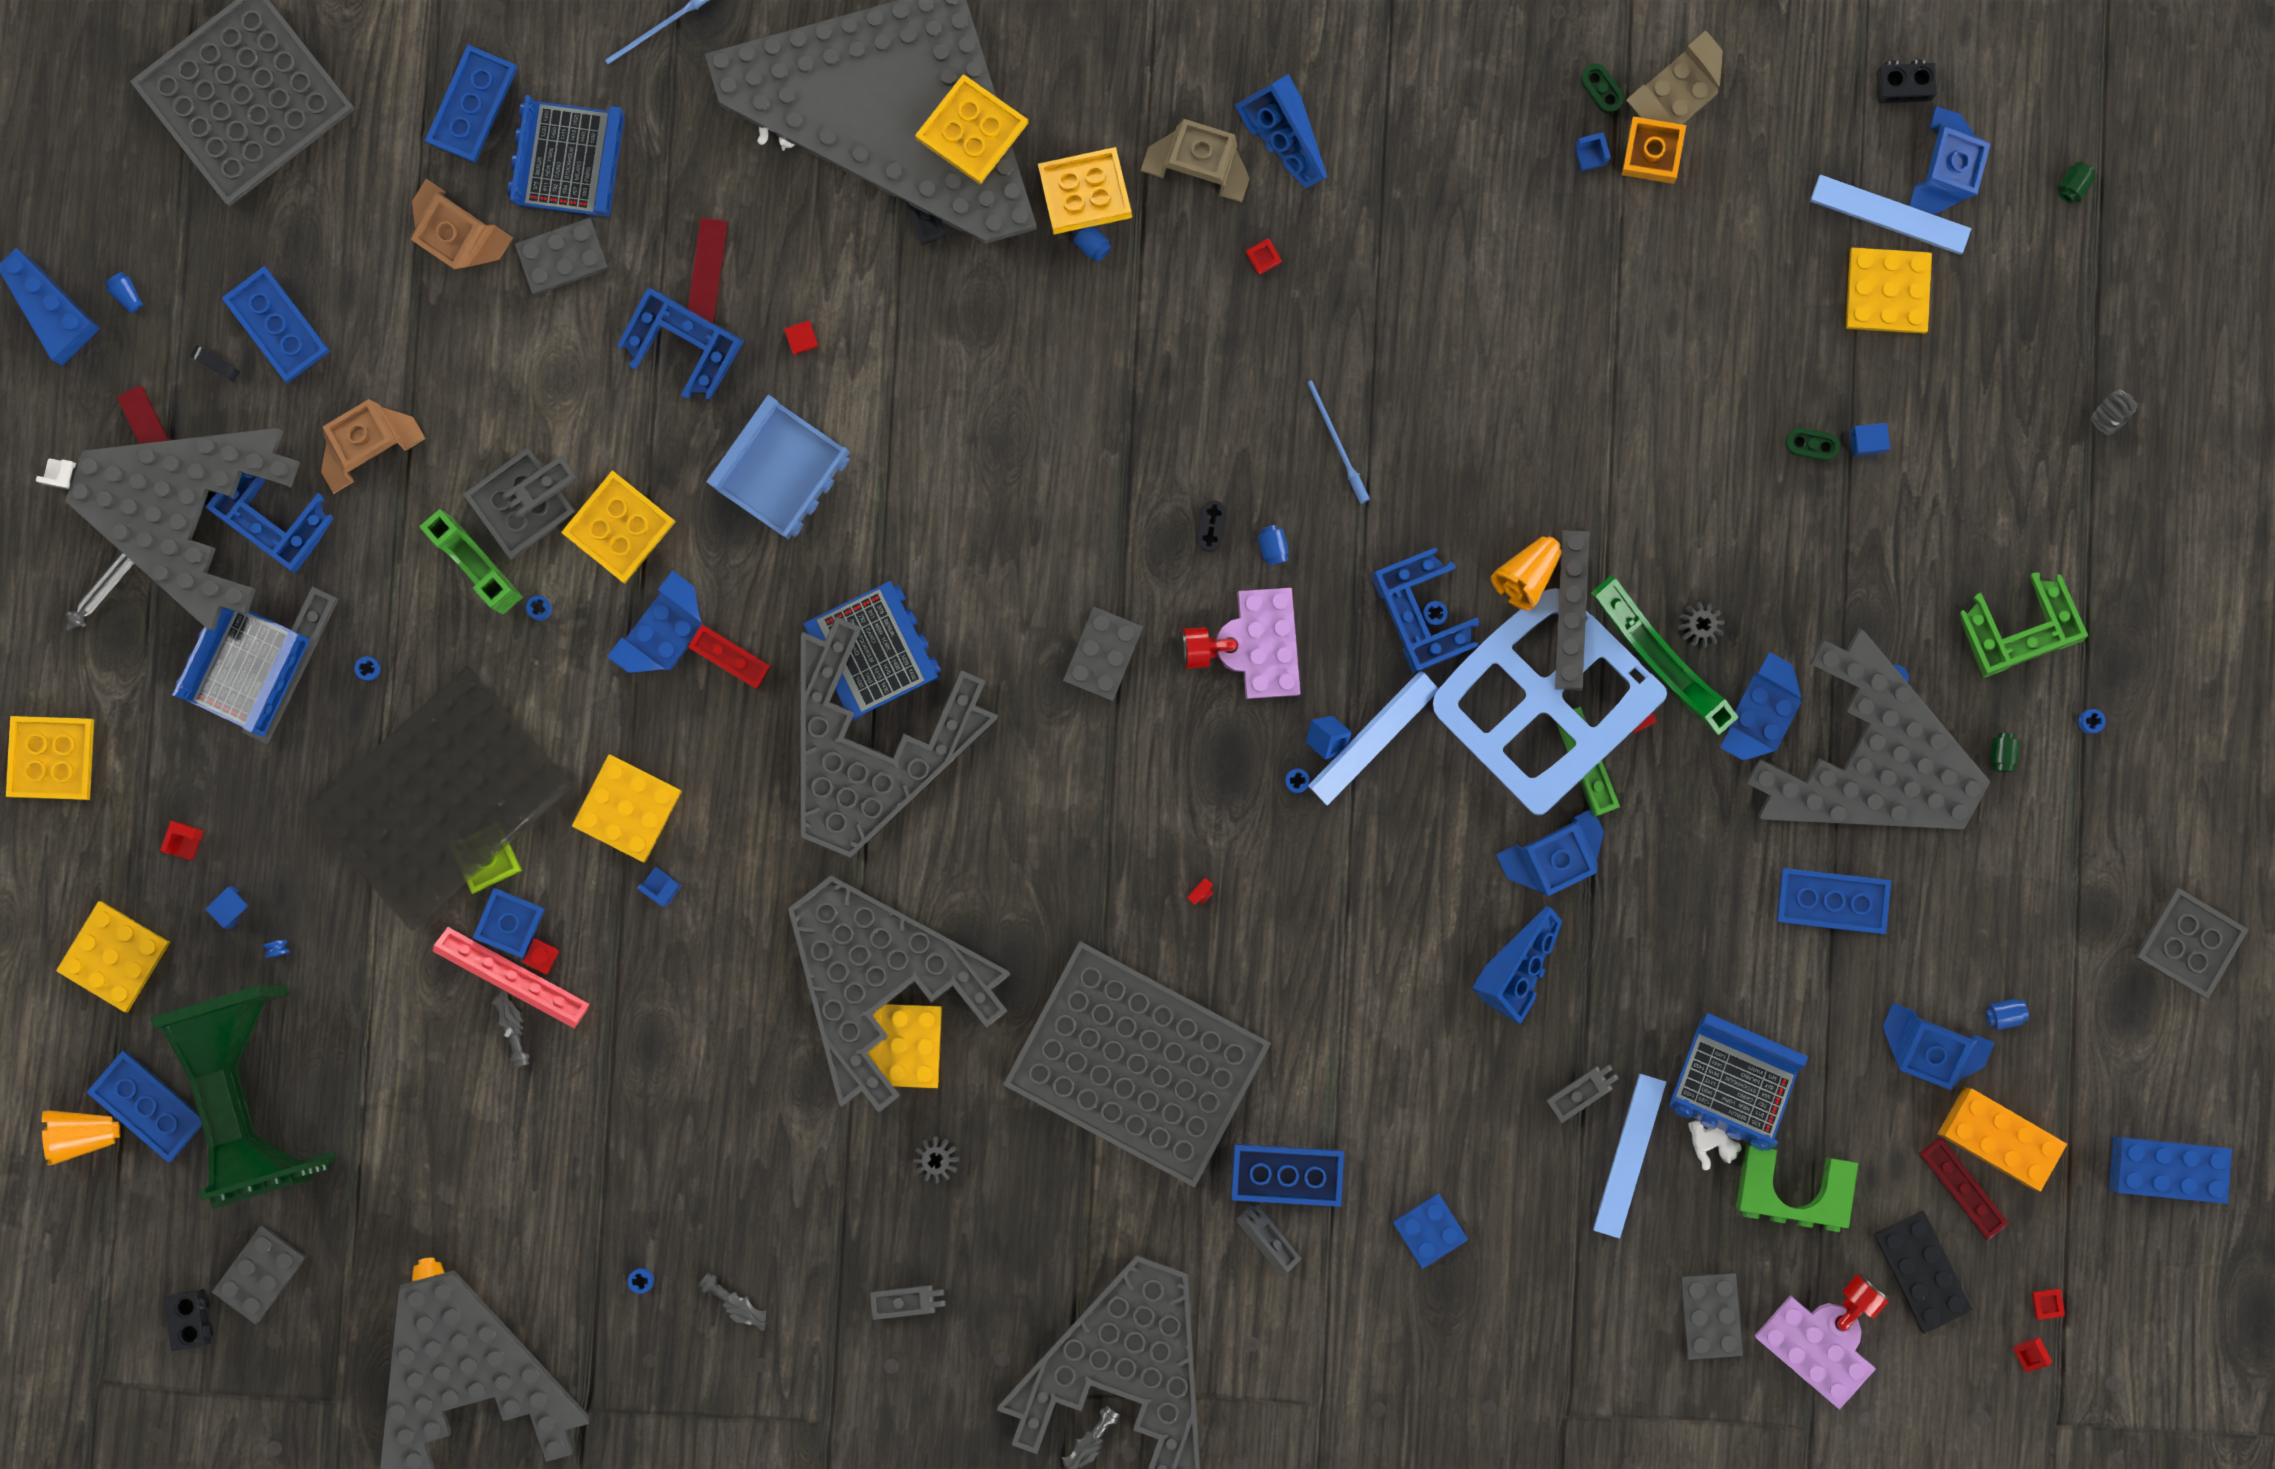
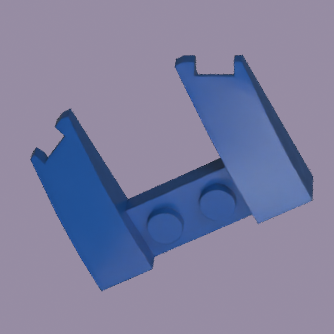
M647 287L617 345L618 349L627 348L634 358L628 364L631 368L637 369L661 327L670 330L704 350L681 396L690 398L691 392L706 393V399H711L745 340L678 304L674 299L660 291Z
M242 473L234 498L216 493L206 508L296 574L333 520L331 514L325 515L320 504L325 501L323 496L317 493L285 533L248 506L266 480Z
M1436 548L1378 570L1371 575L1381 600L1384 599L1404 648L1402 651L1412 674L1478 646L1476 642L1471 643V627L1479 626L1478 618L1433 636L1429 633L1411 588L1456 568L1455 564L1451 561L1444 566L1433 556L1438 550Z

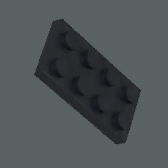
M1920 1211L1874 1234L1923 1334L1973 1311L1925 1211Z

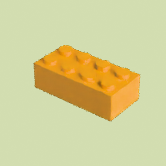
M1966 1087L1962 1089L1938 1132V1135L2025 1186L2040 1192L2067 1146V1143L1974 1089Z

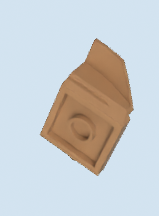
M425 179L412 200L415 229L411 240L453 269L500 260L513 237L496 225H485L444 197L446 192Z
M368 399L323 426L326 448L321 473L331 491L335 494L354 482L349 471L396 443L406 451L426 438L414 417L383 408Z

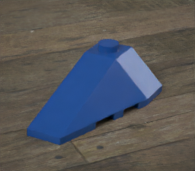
M1289 74L1235 104L1247 129L1253 135L1257 134L1266 143L1265 147L1270 152L1274 151L1283 160V166L1304 188L1327 177L1302 98Z
M1546 906L1485 966L1472 987L1483 1002L1518 1024L1522 1023L1534 1003L1537 993L1533 992L1538 977L1543 978L1545 969L1542 968L1545 956L1552 952L1562 924L1561 919L1551 907Z

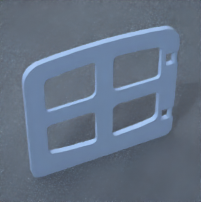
M1557 588L1544 591L1534 608L1530 611L1520 609L1490 635L1439 688L1433 701L1434 713L1438 719L1534 815H1543L1550 810L1664 702L1667 695L1664 685L1650 674L1606 628L1586 611L1583 672L1597 659L1604 658L1630 685L1629 691L1614 709L1596 727H1590L1563 700L1562 693L1564 690L1555 689L1556 670L1548 677H1540L1512 649V646L1535 626L1552 614H1558L1560 589ZM1492 664H1498L1526 692V698L1489 733H1484L1459 708L1458 702ZM1634 668L1646 678L1640 684L1629 674ZM1541 713H1546L1575 740L1576 746L1536 778H1529L1504 754L1503 748L1535 717Z

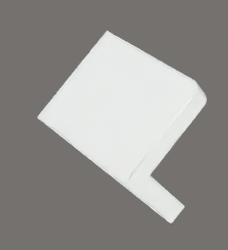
M48 459L44 477L37 476L36 482L69 490L78 464L63 459L62 461Z

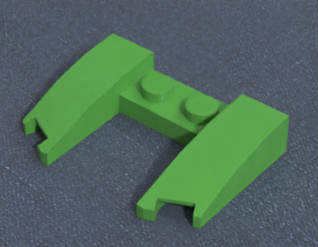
M2032 573L2030 575L2047 623L2010 637L2001 638L1982 593L1977 594L1973 598L1977 604L1968 614L1964 610L1960 612L1968 641L1983 678L2053 650H2061L2077 644L2088 637L2061 575L2056 576L2055 582L2041 581L2040 573Z

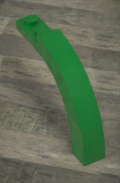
M1609 576L1591 592L1630 648L1660 682L1703 724L1719 735L1739 718L1728 702L1703 682L1667 645L1615 577Z

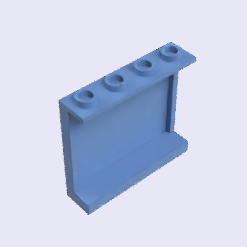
M768 394L711 474L707 483L789 540L791 536L796 537L804 525L801 521L806 514L811 515L819 504L817 499L821 493H827L835 481L832 478L837 470L842 471L850 460L847 457L850 452L847 448L840 446L782 406Z

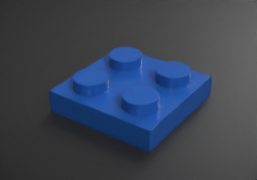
M493 888L473 938L524 958L545 908Z
M1439 1193L1393 1221V1224L1422 1269L1468 1240Z

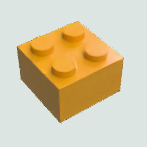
M1633 117L1621 175L1674 184L1677 179L1686 125Z

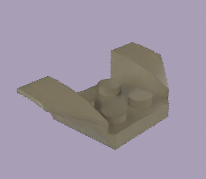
M1705 30L1646 86L1642 85L1626 99L1627 103L1640 118L1683 125L1717 95L1718 88L1720 87L1723 50Z
M1183 119L1174 132L1148 147L1141 168V172L1164 178L1166 169L1169 168L1220 184L1219 196L1241 203L1250 179L1237 151L1235 134Z

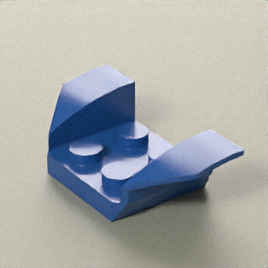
M1938 106L1934 108L1929 127L1930 130L1938 132L1926 182L1914 185L1909 204L1910 207L1933 215L1978 194L1990 148V143L1976 137L1959 113Z
M673 570L658 590L661 593L627 638L621 637L607 656L628 673L672 670L687 650L700 626L703 625L699 615L694 586Z
M1770 652L1768 653L1761 669L1751 678L1734 711L1739 718L1727 727L1728 733L1720 746L1721 749L1741 760L1757 757L1778 749L1801 704V694L1792 664Z
M1589 809L1572 817L1573 823L1524 847L1516 844L1496 854L1507 879L1550 896L1597 873L1596 861L1604 834L1597 816L1593 817Z
M1892 1003L1883 1025V1030L1901 1071L1952 1090L1959 1080L1984 1068L1995 1044L1993 1041L1972 1033L1970 1038L1922 1020L1918 1018L1916 1011Z

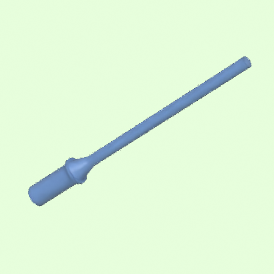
M690 0L683 9L605 61L607 64H610L686 12L698 10L700 6L709 0Z
M1311 380L1307 384L1347 468V480L1350 481L1360 504L1365 503L1370 498L1359 477L1360 474L1351 466Z

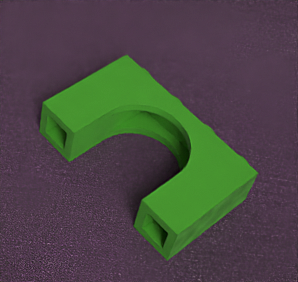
M439 509L419 526L438 548L446 552L475 584L473 589L490 608L505 614L523 598L520 592L454 517Z
M1745 1144L1736 1209L1743 1211L1744 1217L1759 1219L1760 1214L1769 1215L1770 1221L1786 1223L1788 1218L1797 1220L1796 1225L1813 1228V1223L1824 1224V1230L1840 1232L1841 1227L1849 1228L1858 1163L1826 1157L1822 1185L1816 1198L1804 1206L1790 1207L1777 1197L1773 1187L1777 1150L1761 1151Z

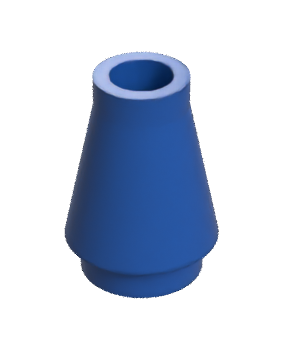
M120 272L106 281L107 292L121 303L129 313H133L143 306L129 276Z

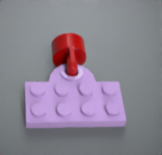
M1292 588L1238 591L1239 619L1231 620L1224 625L1217 637L1209 638L1206 627L1183 628L1180 631L1179 654L1181 665L1185 669L1206 668L1210 665V658H1219L1224 667L1229 670L1244 672L1246 699L1300 695Z
M1862 1273L1860 1275L1857 1274L1842 1290L1847 1297L1840 1305L1827 1303L1820 1305L1811 1313L1790 1295L1755 1334V1337L1839 1410L1876 1369L1856 1351L1861 1339V1328L1857 1318L1864 1312L1874 1319L1889 1303V1297Z

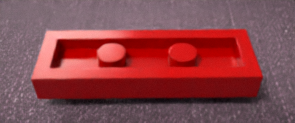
M704 625L700 626L688 646L691 650L757 690L771 669L770 665Z

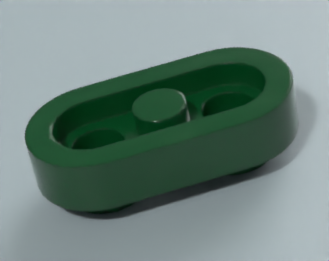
M1600 64L1588 65L1581 75L1582 86L1602 112L1606 114L1617 112L1624 102L1622 90L1604 66ZM1596 76L1599 82L1592 83L1589 77ZM1611 97L1614 100V104H1607L1605 98Z
M1807 428L1792 430L1785 440L1786 448L1791 454L1815 460H1832L1840 451V442L1835 435ZM1795 438H1800L1802 440V447H1797L1795 445ZM1821 444H1827L1829 446V451L1823 452L1821 450Z

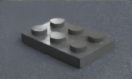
M591 218L515 243L533 295L609 270Z
M1093 607L1063 682L1113 702L1143 626Z
M261 1225L212 1293L248 1320L258 1324L307 1256L269 1228Z
M1736 1273L1680 1276L1687 1359L1743 1356Z

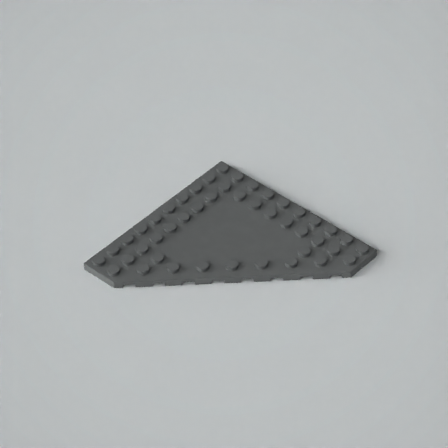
M897 0L705 54L719 104L724 109L732 110L761 128L764 127L776 133L778 137L809 150L811 154L828 163L829 161L853 176L876 185L878 189L909 202V205L927 214L930 213L936 216L942 222L961 232L963 230L984 244L1037 230L1012 145L980 185L915 139L916 133L963 74L996 97L966 0Z

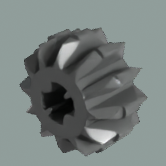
M2122 389L2116 390L2093 412L2091 422L2100 432L2102 431L2106 435L2114 434L2131 418L2137 409L2138 403L2133 400L2134 398L2129 393L2124 392Z
M1701 602L1696 603L1695 609L1688 606L1686 608L1688 615L1682 614L1679 617L1686 624L1679 625L1678 630L1687 631L1682 636V639L1687 640L1691 637L1690 646L1692 647L1696 646L1699 641L1701 648H1706L1707 640L1714 645L1717 643L1714 635L1722 636L1724 633L1721 629L1717 628V626L1725 624L1724 620H1716V617L1721 612L1717 610L1712 614L1713 605L1710 603L1707 604L1704 610ZM1704 620L1707 624L1704 627L1706 631L1704 629L1698 630L1696 625Z
M936 1136L933 1137V1146L931 1147L929 1141L925 1139L922 1143L926 1151L918 1147L915 1150L922 1158H914L913 1163H922L923 1165L916 1170V1173L920 1174L926 1170L925 1181H928L931 1174H934V1182L939 1183L940 1173L946 1181L949 1180L950 1175L946 1169L955 1173L957 1167L951 1165L950 1162H958L960 1160L958 1156L950 1157V1154L957 1150L956 1146H952L947 1150L945 1147L949 1142L948 1139H944L941 1146H938L939 1139ZM932 1153H936V1156L942 1155L943 1159L940 1161L942 1166L937 1167V1164L934 1166L930 1164Z

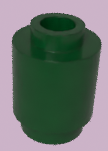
M2077 162L2071 166L2057 187L2060 198L2068 203L2080 202L2094 181L2095 170L2084 162Z
M1998 733V738H1992L1990 764H1993V771L2015 772V766H2018L2020 746V740L2014 739L2015 734Z

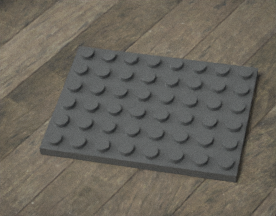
M1079 941L1003 1085L1195 1188L1271 1043Z

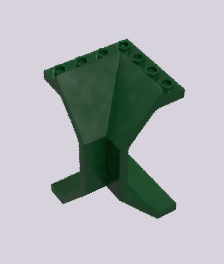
M257 985L150 1017L153 1028H161L192 1087L208 1145L209 1185L198 1191L201 1200H210L212 1209L313 1180L312 1174L329 1169L328 1164L336 1161L334 1151L298 1160L259 1137L255 1133L238 1074V1064L264 1005L271 1000L288 996L287 985Z

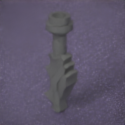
M502 990L498 992L499 995L491 1004L496 1005L499 1009V1022L497 1026H501L504 1030V1036L510 1038L509 1041L513 1055L509 1058V1062L512 1063L513 1068L529 1065V1054L523 1052L520 1035L522 1036L524 1028L522 1025L524 1022L523 1014L514 1002L509 999L508 992Z
M707 1273L698 1286L704 1294L706 1291L708 1293L711 1291L712 1294L723 1301L722 1307H725V1312L729 1313L728 1315L731 1319L738 1323L754 1324L761 1331L765 1330V1326L768 1323L765 1322L766 1310L759 1311L755 1309L749 1302L748 1296L739 1297L736 1292L729 1293L717 1284V1276Z
M1110 1405L1102 1408L1099 1412L1101 1419L1094 1429L1086 1431L1083 1438L1076 1439V1446L1072 1454L1068 1457H1062L1066 1469L1081 1468L1094 1461L1095 1457L1099 1454L1098 1449L1102 1447L1100 1443L1103 1442V1438L1101 1436L1110 1424H1116L1119 1421L1120 1413Z

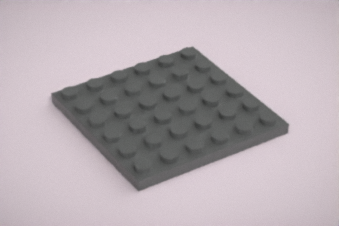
M270 0L233 1L130 81L229 207L355 110L350 101Z

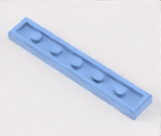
M1819 175L1810 202L1959 255L1963 253L1972 229L1823 175Z
M1420 670L1308 787L1328 805L1432 699L1439 690L1436 685Z
M1640 1073L1638 1075L1594 1223V1231L1616 1238L1621 1237L1666 1081Z

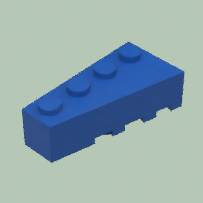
M15 248L0 263L2 277L52 361L63 366L100 328L24 252Z

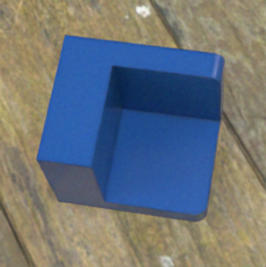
M1604 132L1579 138L1574 145L1581 172L1605 166L1611 158Z
M1886 423L1855 426L1849 430L1853 457L1883 454L1890 450L1888 425Z
M1333 716L1313 719L1310 723L1306 743L1324 759L1336 757L1349 744L1352 732Z
M654 868L645 882L639 884L637 889L662 907H667L682 885L659 868Z
M232 886L226 888L206 908V911L224 929H232L239 922L237 917L248 907L247 903L237 894L239 890Z

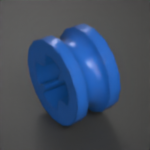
M535 595L527 601L526 611L534 620L543 621L551 615L552 605L544 596ZM544 602L542 606L545 608V611L543 613L539 612V615L534 614V603Z
M1432 601L1425 606L1422 615L1427 624L1438 626L1446 620L1448 611L1443 603ZM1430 607L1432 609L1437 607L1441 609L1442 612L1439 615H1442V618L1440 620L1438 618L1433 620L1429 618L1428 615L1431 612H1428V609Z
M368 656L358 659L354 667L356 675L366 681L377 678L381 670L379 662L375 658ZM371 661L374 664L371 667L375 668L373 674L367 673L364 676L362 674L364 670L361 669V665L368 664Z
M2089 709L2079 715L2078 726L2085 733H2098L2105 727V716L2100 710ZM2093 714L2095 715L2093 719H2098V724L2090 728V724H2086V718H2090Z
M1299 768L1291 770L1285 778L1286 787L1293 793L1305 791L1310 783L1307 772ZM1296 773L1301 774V778H1305V784H1300L1298 789L1292 787L1294 783L1290 784V778H1294Z
M287 939L262 945L263 949L267 951L265 958L290 953L289 949L285 948Z
M645 1268L636 1269L628 1278L629 1288L637 1294L649 1291L654 1284L653 1274ZM641 1273L643 1278L647 1277L648 1283L644 1284L645 1288H641L639 1284L634 1283V1279L638 1278L636 1274Z

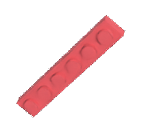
M449 927L434 944L433 952L574 1029L588 1010L589 1003Z

